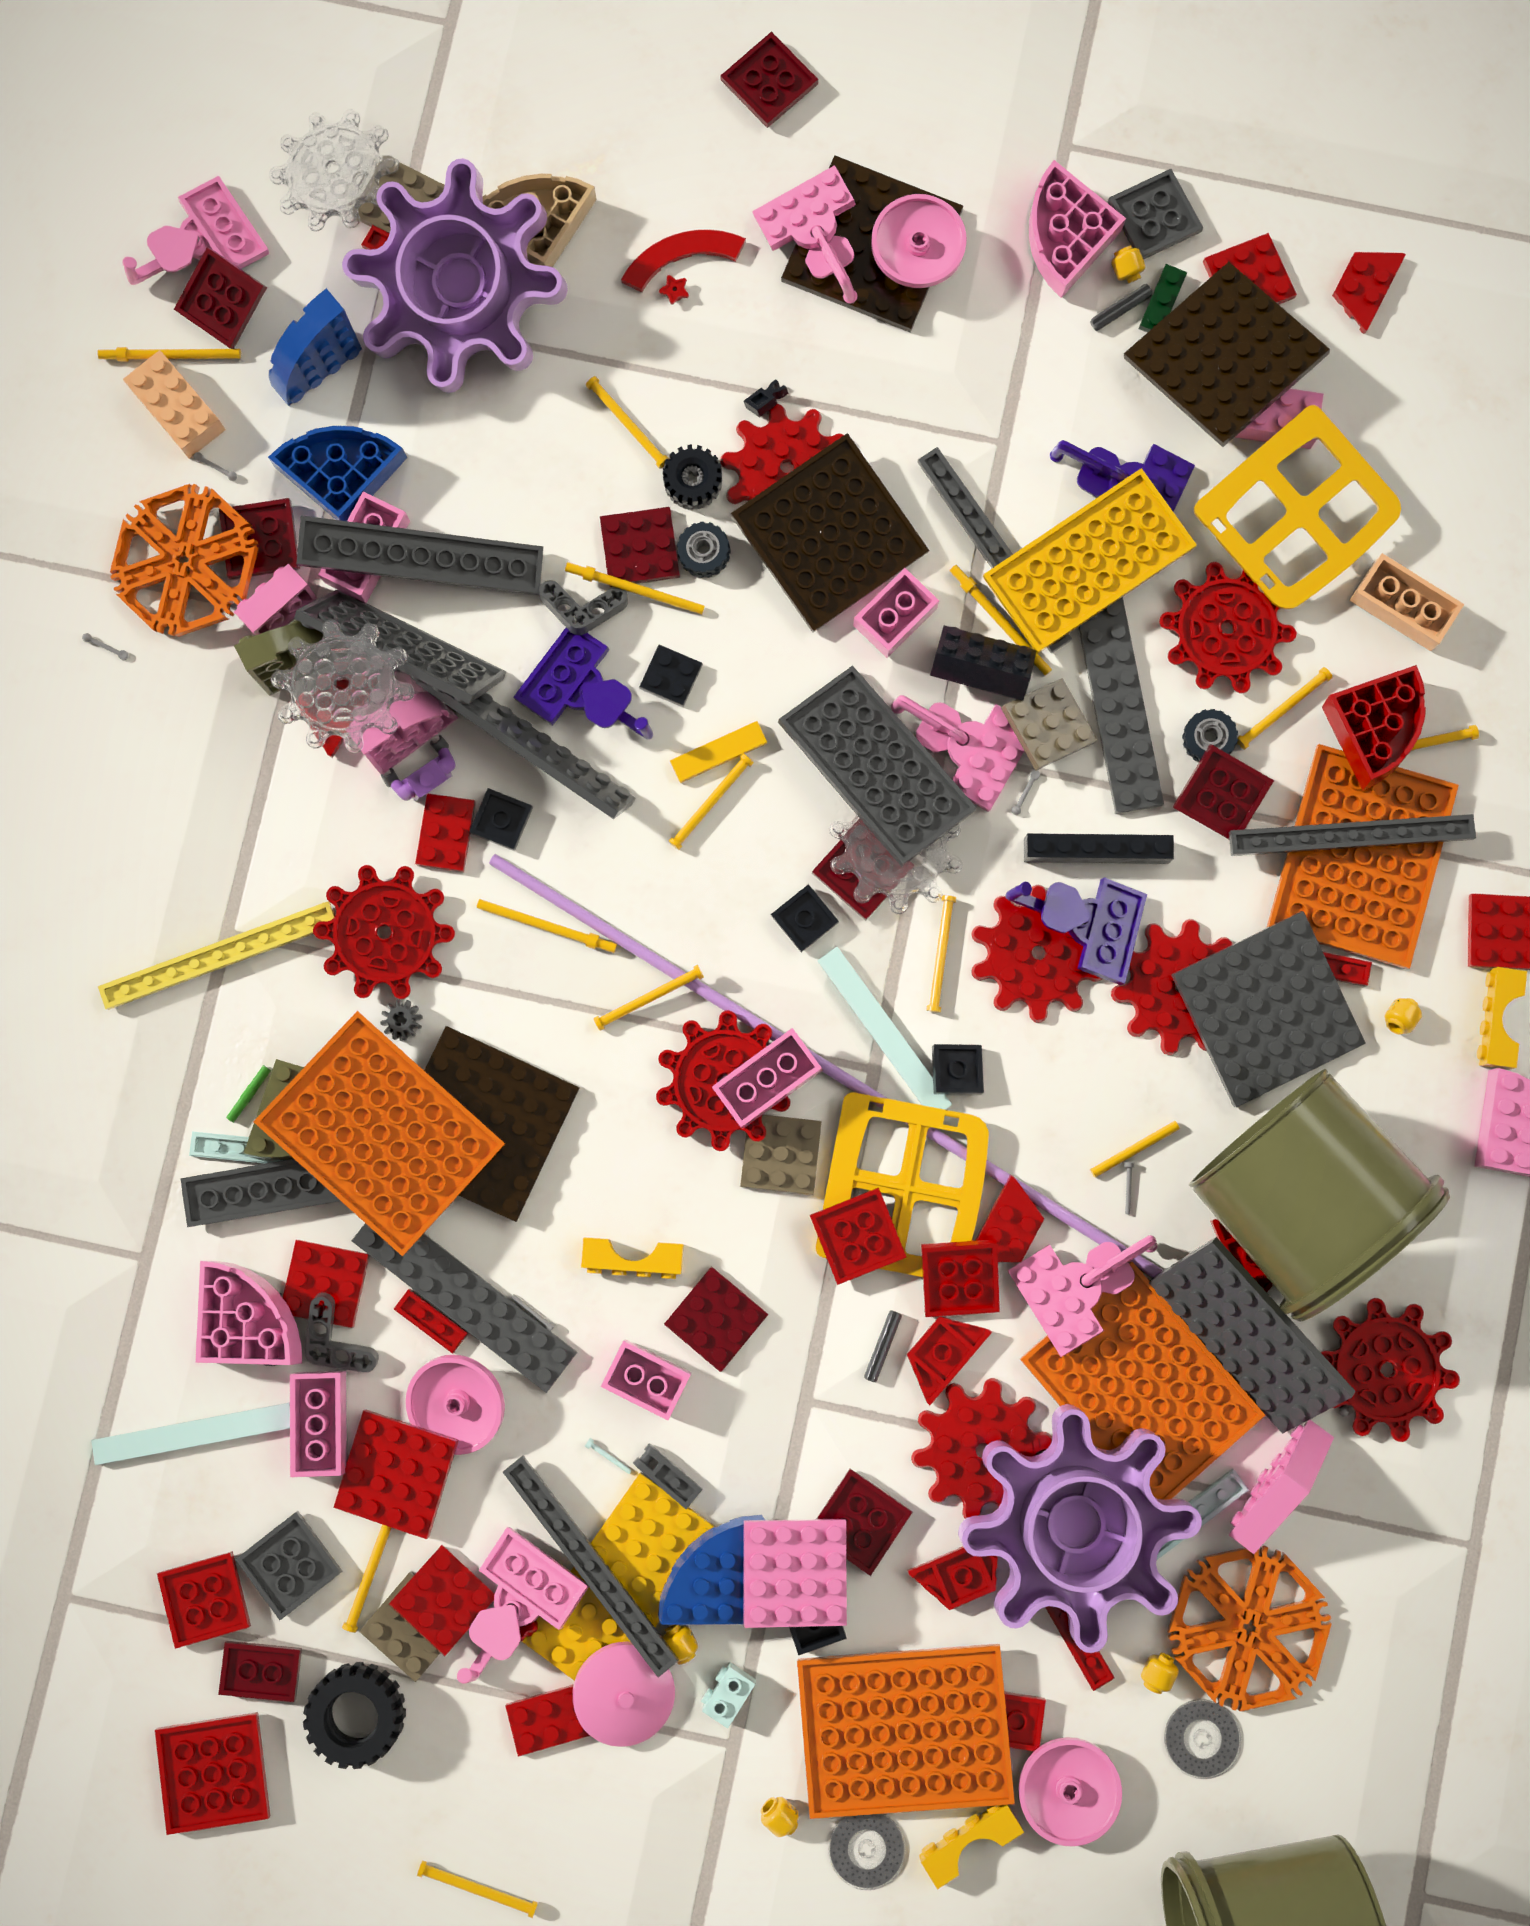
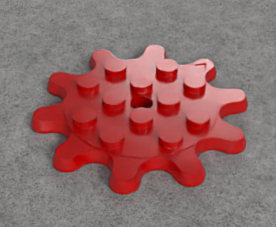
M780 404L769 410V422L766 426L756 427L747 420L739 422L736 431L744 441L743 448L738 452H725L720 458V464L723 468L733 470L739 476L737 484L727 490V500L732 504L751 500L788 474L780 468L783 463L791 462L794 469H796L844 435L838 433L829 437L823 436L819 432L822 415L816 409L808 410L801 420L792 421L788 419L785 408Z
M1211 562L1206 566L1205 573L1207 578L1203 585L1194 586L1185 579L1178 580L1174 585V592L1182 600V608L1178 612H1165L1159 619L1162 628L1175 631L1179 636L1178 645L1168 652L1167 658L1173 665H1180L1186 661L1195 663L1198 667L1195 682L1200 689L1210 688L1217 677L1225 676L1231 680L1232 687L1237 693H1246L1251 686L1249 679L1251 671L1261 669L1272 676L1278 675L1281 672L1282 663L1274 655V646L1281 642L1290 643L1294 641L1297 632L1293 626L1284 625L1278 621L1277 611L1280 608L1275 606L1266 597L1265 593L1258 589V585L1252 581L1244 570L1239 578L1231 579L1225 575L1220 563ZM1221 624H1231L1233 626V633H1222Z
M364 865L358 871L359 886L355 891L347 892L339 886H332L326 892L327 900L336 908V915L332 920L320 921L313 927L315 937L322 940H330L335 946L334 954L324 962V970L329 975H337L345 970L353 972L356 976L354 993L359 998L369 997L373 988L378 983H387L396 998L405 999L411 992L409 979L412 974L422 972L430 978H436L442 972V966L433 957L432 949L438 943L452 941L455 936L453 927L439 924L433 918L434 910L444 902V894L439 889H432L424 894L415 892L412 887L414 871L408 866L400 867L392 880L382 881L378 878L372 866ZM388 926L391 928L392 932L388 939L378 937V929L380 927Z
M1042 885L1032 886L1030 895L1045 901L1047 894L1045 887ZM1005 896L997 897L994 900L993 907L999 916L998 923L993 927L976 926L971 933L972 939L984 945L987 949L986 959L976 963L972 967L971 973L976 980L993 979L998 983L999 991L993 1001L995 1008L1005 1011L1014 1002L1023 1001L1028 1005L1029 1016L1035 1023L1045 1021L1048 1014V1006L1054 1001L1062 1002L1069 1011H1079L1083 1006V999L1078 993L1079 983L1083 980L1098 982L1103 979L1077 969L1083 946L1072 938L1069 931L1059 933L1047 928L1041 920V913L1024 906L1014 905ZM1034 947H1043L1045 951L1043 959L1037 960L1033 957L1032 950Z
M1194 919L1186 920L1182 924L1180 934L1175 937L1167 936L1160 925L1156 923L1149 924L1144 932L1148 946L1143 952L1133 951L1129 966V981L1126 984L1115 986L1111 991V997L1115 1002L1130 1003L1135 1008V1016L1127 1026L1128 1033L1133 1037H1140L1148 1030L1157 1031L1161 1036V1051L1166 1055L1175 1054L1179 1049L1181 1040L1186 1037L1195 1039L1200 1049L1207 1051L1180 993L1175 990V982L1171 974L1233 944L1227 937H1221L1213 944H1205L1199 937L1200 925Z
M730 1010L720 1014L718 1026L713 1031H704L694 1020L687 1021L682 1027L683 1034L687 1039L686 1048L680 1052L663 1050L659 1055L658 1060L661 1066L668 1068L673 1073V1082L669 1086L657 1091V1102L663 1106L676 1104L682 1109L683 1116L676 1126L679 1136L687 1138L697 1129L706 1128L711 1133V1144L716 1151L726 1150L730 1144L731 1134L737 1130L745 1131L753 1141H762L766 1136L762 1115L745 1128H741L712 1086L718 1083V1078L722 1074L729 1075L763 1050L772 1036V1029L767 1024H759L752 1032L742 1033L737 1028L736 1014ZM787 1096L771 1109L779 1112L788 1110L791 1104L790 1098Z
M1373 1298L1367 1303L1368 1314L1363 1323L1355 1324L1346 1316L1335 1318L1333 1328L1341 1337V1346L1336 1351H1322L1321 1353L1356 1391L1352 1398L1333 1407L1338 1408L1347 1404L1354 1408L1356 1413L1352 1425L1354 1432L1357 1435L1366 1436L1376 1423L1384 1422L1389 1426L1392 1438L1398 1442H1404L1410 1436L1409 1423L1413 1417L1422 1416L1432 1424H1438L1444 1418V1412L1436 1403L1435 1395L1441 1388L1454 1389L1460 1383V1377L1457 1372L1445 1369L1440 1364V1355L1451 1347L1452 1337L1444 1331L1433 1335L1424 1333L1421 1329L1424 1311L1417 1304H1410L1402 1316L1394 1318L1387 1313L1385 1303L1381 1299ZM1386 1362L1391 1363L1393 1366V1373L1388 1377H1385L1380 1371L1382 1365Z
M995 1378L985 1381L983 1391L977 1397L968 1396L961 1385L952 1383L947 1386L945 1392L949 1401V1407L946 1412L936 1414L932 1411L924 1410L918 1416V1423L930 1433L931 1442L927 1447L917 1449L912 1453V1463L918 1468L929 1467L936 1472V1481L928 1491L930 1500L938 1504L942 1503L949 1496H958L963 1502L962 1515L964 1519L972 1516H981V1511L985 1504L995 1503L1000 1506L1003 1499L1004 1490L1002 1484L984 1466L982 1457L976 1454V1447L979 1444L986 1443L988 1445L993 1441H1004L1020 1454L1033 1457L1038 1452L1047 1450L1052 1443V1436L1049 1433L1034 1432L1028 1426V1419L1036 1410L1034 1399L1026 1396L1022 1397L1015 1404L1005 1403L1001 1397L1002 1384Z

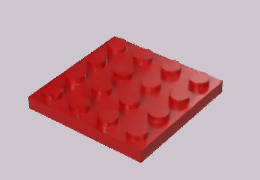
M363 1410L346 1464L345 1474H343L333 1508L428 1539L459 1440L369 1410Z
M258 1712L155 1729L166 1835L270 1818Z

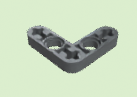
M545 581L539 587L541 601L574 635L586 634L624 610L628 605L626 590L616 587L607 590L582 607L555 581ZM562 604H567L571 607L568 611H560L558 609ZM594 608H602L604 612L596 615L592 613V610Z
M328 1293L317 1294L310 1304L305 1346L306 1359L315 1365L358 1372L372 1371L379 1360V1355L375 1349L367 1346L331 1341L335 1300ZM321 1300L324 1301V1305L327 1306L323 1312V1316H319V1314L321 1313V1305H319V1302ZM322 1323L325 1325L326 1333H317L314 1330V1324ZM315 1347L319 1348L320 1356H316V1352L313 1351ZM329 1349H332L329 1356L330 1358H328L329 1353L327 1352L329 1351ZM336 1351H345L348 1354V1360L340 1361L337 1359ZM354 1353H356L355 1358L357 1359L355 1360V1362H352L354 1358ZM364 1355L368 1356L369 1364H365V1360L362 1359Z

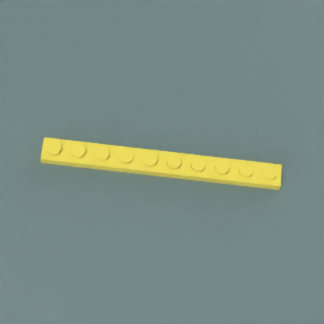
M329 901L100 985L98 989L105 1009H113L313 935V927L316 923L330 921L335 917L331 903Z

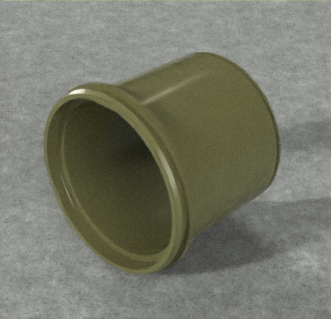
M1326 1069L1311 1077L1279 1102L1216 1156L1189 1183V1186L1193 1187V1191L1283 1295L1284 1299L1280 1304V1309L1285 1314L1291 1313V1318L1299 1322L1312 1318L1329 1308L1380 1270L1437 1217L1450 1199L1449 1189L1443 1187L1444 1180L1439 1175L1427 1178L1331 1074H1327L1328 1071Z
M1339 1834L1197 1861L1189 1852L1183 1851L1178 1852L1175 1858L1169 1857L1162 1865L1161 1893L1166 1926H1386L1374 1888L1359 1856L1346 1838Z

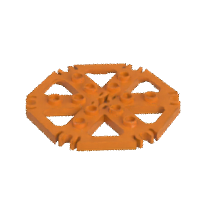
M189 483L141 500L139 502L143 504L145 509L135 504L134 507L138 510V515L133 518L128 513L126 514V518L132 522L131 525L124 519L122 521L110 573H112L111 579L114 581L121 580V584L114 587V591L118 592L119 594L116 595L155 632L164 634L165 628L169 626L168 634L180 637L229 620L223 612L234 616L235 614L230 610V606L233 603L238 605L241 602L237 599V596H240L242 600L247 598L259 549L256 546L258 542L255 539L247 540V537L255 533V531L251 528L252 525L215 490L207 486L204 487L202 494H199L200 487L198 485H191ZM184 501L177 535H175L157 518V511L166 505ZM213 508H220L234 522V529L203 539L210 511ZM136 535H140L160 554L131 565L127 564L131 541ZM241 555L244 558V565L240 582L236 587H230L209 567V565ZM185 556L189 558L188 562L183 564L179 562L180 558ZM165 581L157 614H151L137 600L136 594L140 589ZM193 585L214 605V611L211 615L187 622L184 614L191 586Z
M1265 1545L1261 1547L1260 1555L1259 1549L1253 1554L1244 1547L1203 1556L1209 1566H1206L1204 1562L1198 1559L1196 1562L1201 1566V1571L1198 1574H1194L1192 1570H1187L1193 1581H1190L1184 1574L1178 1593V1603L1173 1610L1167 1631L1168 1633L1178 1631V1634L1172 1633L1168 1635L1170 1641L1179 1640L1180 1642L1177 1648L1171 1649V1652L1181 1655L1173 1657L1215 1703L1218 1697V1704L1223 1706L1225 1699L1231 1698L1230 1708L1235 1711L1237 1708L1239 1711H1245L1297 1699L1292 1694L1291 1689L1302 1696L1303 1693L1299 1690L1298 1685L1304 1681L1310 1687L1312 1686L1311 1680L1306 1677L1307 1674L1311 1675L1312 1679L1316 1681L1332 1624L1331 1622L1321 1623V1621L1326 1622L1331 1619L1329 1614L1320 1615L1319 1613L1321 1607L1328 1606L1326 1601H1317L1325 1598L1284 1552H1282V1558L1281 1551L1277 1549L1273 1557H1267L1268 1547ZM1241 1559L1251 1561L1252 1569L1243 1600L1218 1574V1568L1221 1564ZM1283 1571L1288 1572L1304 1590V1599L1300 1602L1270 1608L1279 1573ZM1193 1591L1201 1592L1224 1619L1192 1626L1186 1625L1183 1622V1615L1189 1595ZM1253 1620L1252 1625L1256 1629L1255 1631L1250 1630L1249 1634H1246L1247 1630L1243 1628V1625L1249 1624ZM1311 1628L1314 1631V1640L1307 1661L1303 1663L1298 1662L1275 1636ZM1229 1647L1220 1679L1217 1682H1210L1194 1665L1192 1661L1193 1655ZM1257 1654L1277 1676L1280 1685L1274 1691L1249 1695L1246 1689Z

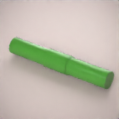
M263 1065L251 1083L246 1087L226 1116L229 1121L234 1123L246 1105L251 1101L258 1088L271 1072L268 1067Z

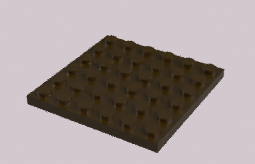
M834 155L829 168L835 165L856 204L835 217L837 228L834 235L847 238L853 248L854 259L844 269L850 278L853 289L857 293V299L851 304L845 302L843 290L834 273L825 278L814 277L805 261L809 249L803 248L797 243L782 274L781 282L911 333L930 287H907L894 282L881 271L872 252L871 243L874 224L879 214L887 205L907 195L926 194L937 197L952 206L959 216H961L964 206Z
M1228 262L1124 353V359L1218 444L1224 447L1330 353V348Z
M848 433L733 511L730 515L812 633L930 551Z
M445 1026L424 1071L505 1143L501 1150L459 1196L517 1222L580 1087Z

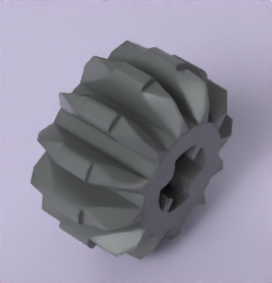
M397 999L396 1007L388 1003L387 1007L391 1011L389 1013L382 1011L381 1013L387 1017L386 1020L380 1022L382 1026H388L384 1033L387 1035L392 1033V1039L397 1040L401 1035V1039L407 1041V1033L415 1037L416 1033L412 1029L414 1027L417 1029L422 1028V1025L416 1023V1021L423 1019L421 1014H416L419 1007L416 1005L411 1007V1001L406 1000L403 1005L402 1001ZM402 1014H404V1018L407 1021L399 1026L400 1023L397 1021L398 1016L402 1017Z

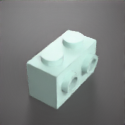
M731 1662L727 1668L722 1666L715 1678L718 1683L713 1690L709 1688L701 1700L704 1703L702 1712L727 1729L756 1684L755 1678Z

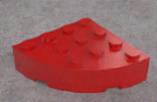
M1417 665L1331 694L1322 705V709L1362 791L1380 783L1392 774L1413 749L1421 734L1426 715V707H1424L1425 689Z

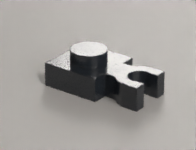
M775 379L766 390L760 388L746 398L744 404L746 409L760 418L777 405V399H781L789 393L785 385L780 387L779 382Z

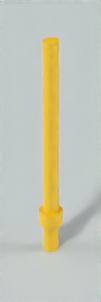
M117 347L116 350H98L99 359H117L118 362H128L129 359H149L159 350L167 359H241V349H128L127 347Z
M567 562L565 571L582 576L583 580L589 582L594 580L701 615L703 613L704 605L595 571L596 568L590 566L585 568Z
M957 564L953 566L950 572L962 584L960 587L966 593H970L1016 645L1027 646L1033 649L977 588V583L973 578H968ZM1036 653L1034 665L1046 676L1052 669Z
M479 899L477 903L478 909L585 943L586 947L592 949L597 947L612 953L616 951V943L601 939L599 935L593 933L588 935Z

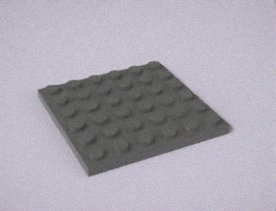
M1300 911L1171 974L1233 1107L1237 1108L1366 1044L1304 911Z

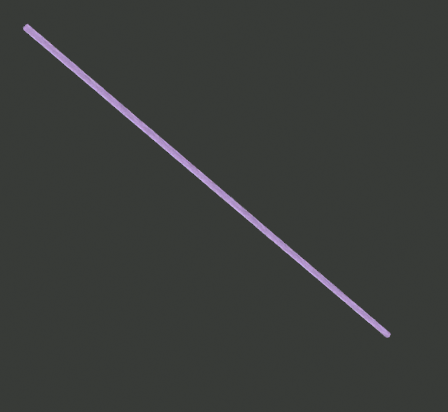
M494 854L489 862L491 866L669 977L676 979L686 973L497 854ZM697 979L684 985L722 1010L734 1012L738 1020L753 1029L759 1024L769 1025ZM769 1025L772 1029L770 1040L775 1041L784 1034ZM808 1049L823 1069L822 1072L856 1093L887 1098ZM872 1102L876 1106L883 1109L884 1104ZM931 1127L928 1129L926 1137L966 1161L967 1147L936 1128ZM988 1160L986 1161L985 1174L1005 1185L1010 1174ZM1016 1178L1031 1201L1038 1207L1099 1245L1104 1242H1112L1119 1247L1121 1252L1128 1248ZM1140 1255L1128 1262L1133 1261L1141 1271L1152 1278L1163 1271V1269Z

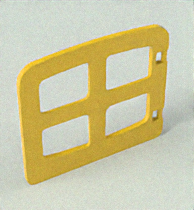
M1316 405L1306 407L1204 495L1194 506V513L1198 519L1212 532L1218 542L1245 573L1260 587L1275 606L1285 610L1296 608L1351 566L1398 520L1401 512V503L1396 494ZM1312 439H1319L1338 460L1341 467L1309 495L1301 496L1279 472L1277 465ZM1258 481H1262L1285 506L1286 514L1254 543L1249 544L1230 524L1226 515L1247 491ZM1356 481L1377 505V512L1347 543H1342L1321 520L1319 510L1350 482ZM1215 519H1218L1226 528L1222 533L1212 524ZM1302 528L1307 531L1327 554L1328 558L1305 578L1288 587L1265 564L1264 557L1296 529ZM1265 574L1275 584L1271 589L1260 579Z
M848 1093L844 1097L823 1209L850 1199L853 1188L873 1190L879 1187L880 1192L892 1195L895 1199L892 1222L907 1258L879 1269L923 1277L922 1256L908 1254L905 1250L914 1203L923 1200L956 1207L958 1213L950 1242L972 1241L981 1202L987 1161L989 1131L985 1122L979 1117L970 1114L861 1093ZM869 1101L884 1104L882 1113L868 1110ZM872 1117L902 1121L909 1125L902 1167L898 1175L892 1176L871 1172L857 1167L863 1136L868 1121ZM944 1117L958 1118V1127L944 1125ZM931 1127L963 1133L967 1137L964 1180L960 1188L928 1183L920 1179L919 1173L926 1135ZM817 1237L816 1252L820 1257L826 1258L820 1240Z

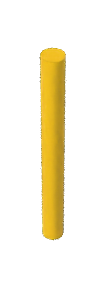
M1176 1121L1171 1122L1091 1168L1092 1175L1095 1178L1176 1132L1180 1129Z

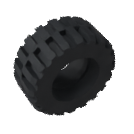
M356 1662L354 1665L347 1663L329 1672L311 1691L307 1698L309 1701L304 1707L303 1714L306 1715V1719L303 1721V1728L309 1732L306 1737L308 1743H314L316 1746L315 1754L319 1757L322 1753L327 1757L324 1762L330 1765L333 1762L339 1763L338 1768L346 1769L348 1766H352L353 1769H360L364 1764L370 1766L376 1763L394 1745L404 1727L403 1719L406 1717V1708H403L405 1698L403 1693L399 1694L398 1692L400 1687L396 1680L392 1682L388 1678L391 1674L386 1670L380 1672L377 1670L378 1666L372 1663L369 1666H364V1662ZM346 1692L360 1693L369 1698L374 1704L378 1715V1723L371 1734L363 1738H354L344 1734L336 1726L332 1709L336 1699Z

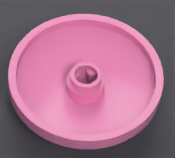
M912 194L894 200L882 210L873 227L871 244L875 261L887 277L907 287L926 288L942 283L954 274L963 260L967 238L963 221L952 206L931 195Z
M444 1355L430 1360L413 1376L406 1393V1411L410 1423L459 1440L455 1455L472 1453L484 1447L496 1435L504 1418V1396L497 1379L484 1365L466 1356Z
M631 1642L609 1644L594 1652L579 1669L573 1686V1705L583 1729L597 1741L617 1747L636 1745L655 1735L668 1720L675 1700V1686L670 1670L668 1669L660 1677H657Z
M1066 1737L1051 1740L1037 1748L1030 1755L1020 1774L1018 1795L1022 1811L1028 1823L1040 1836L1062 1846H1081L1097 1840L1113 1825L1121 1807L1122 1786L1114 1764L1099 1747L1083 1739Z

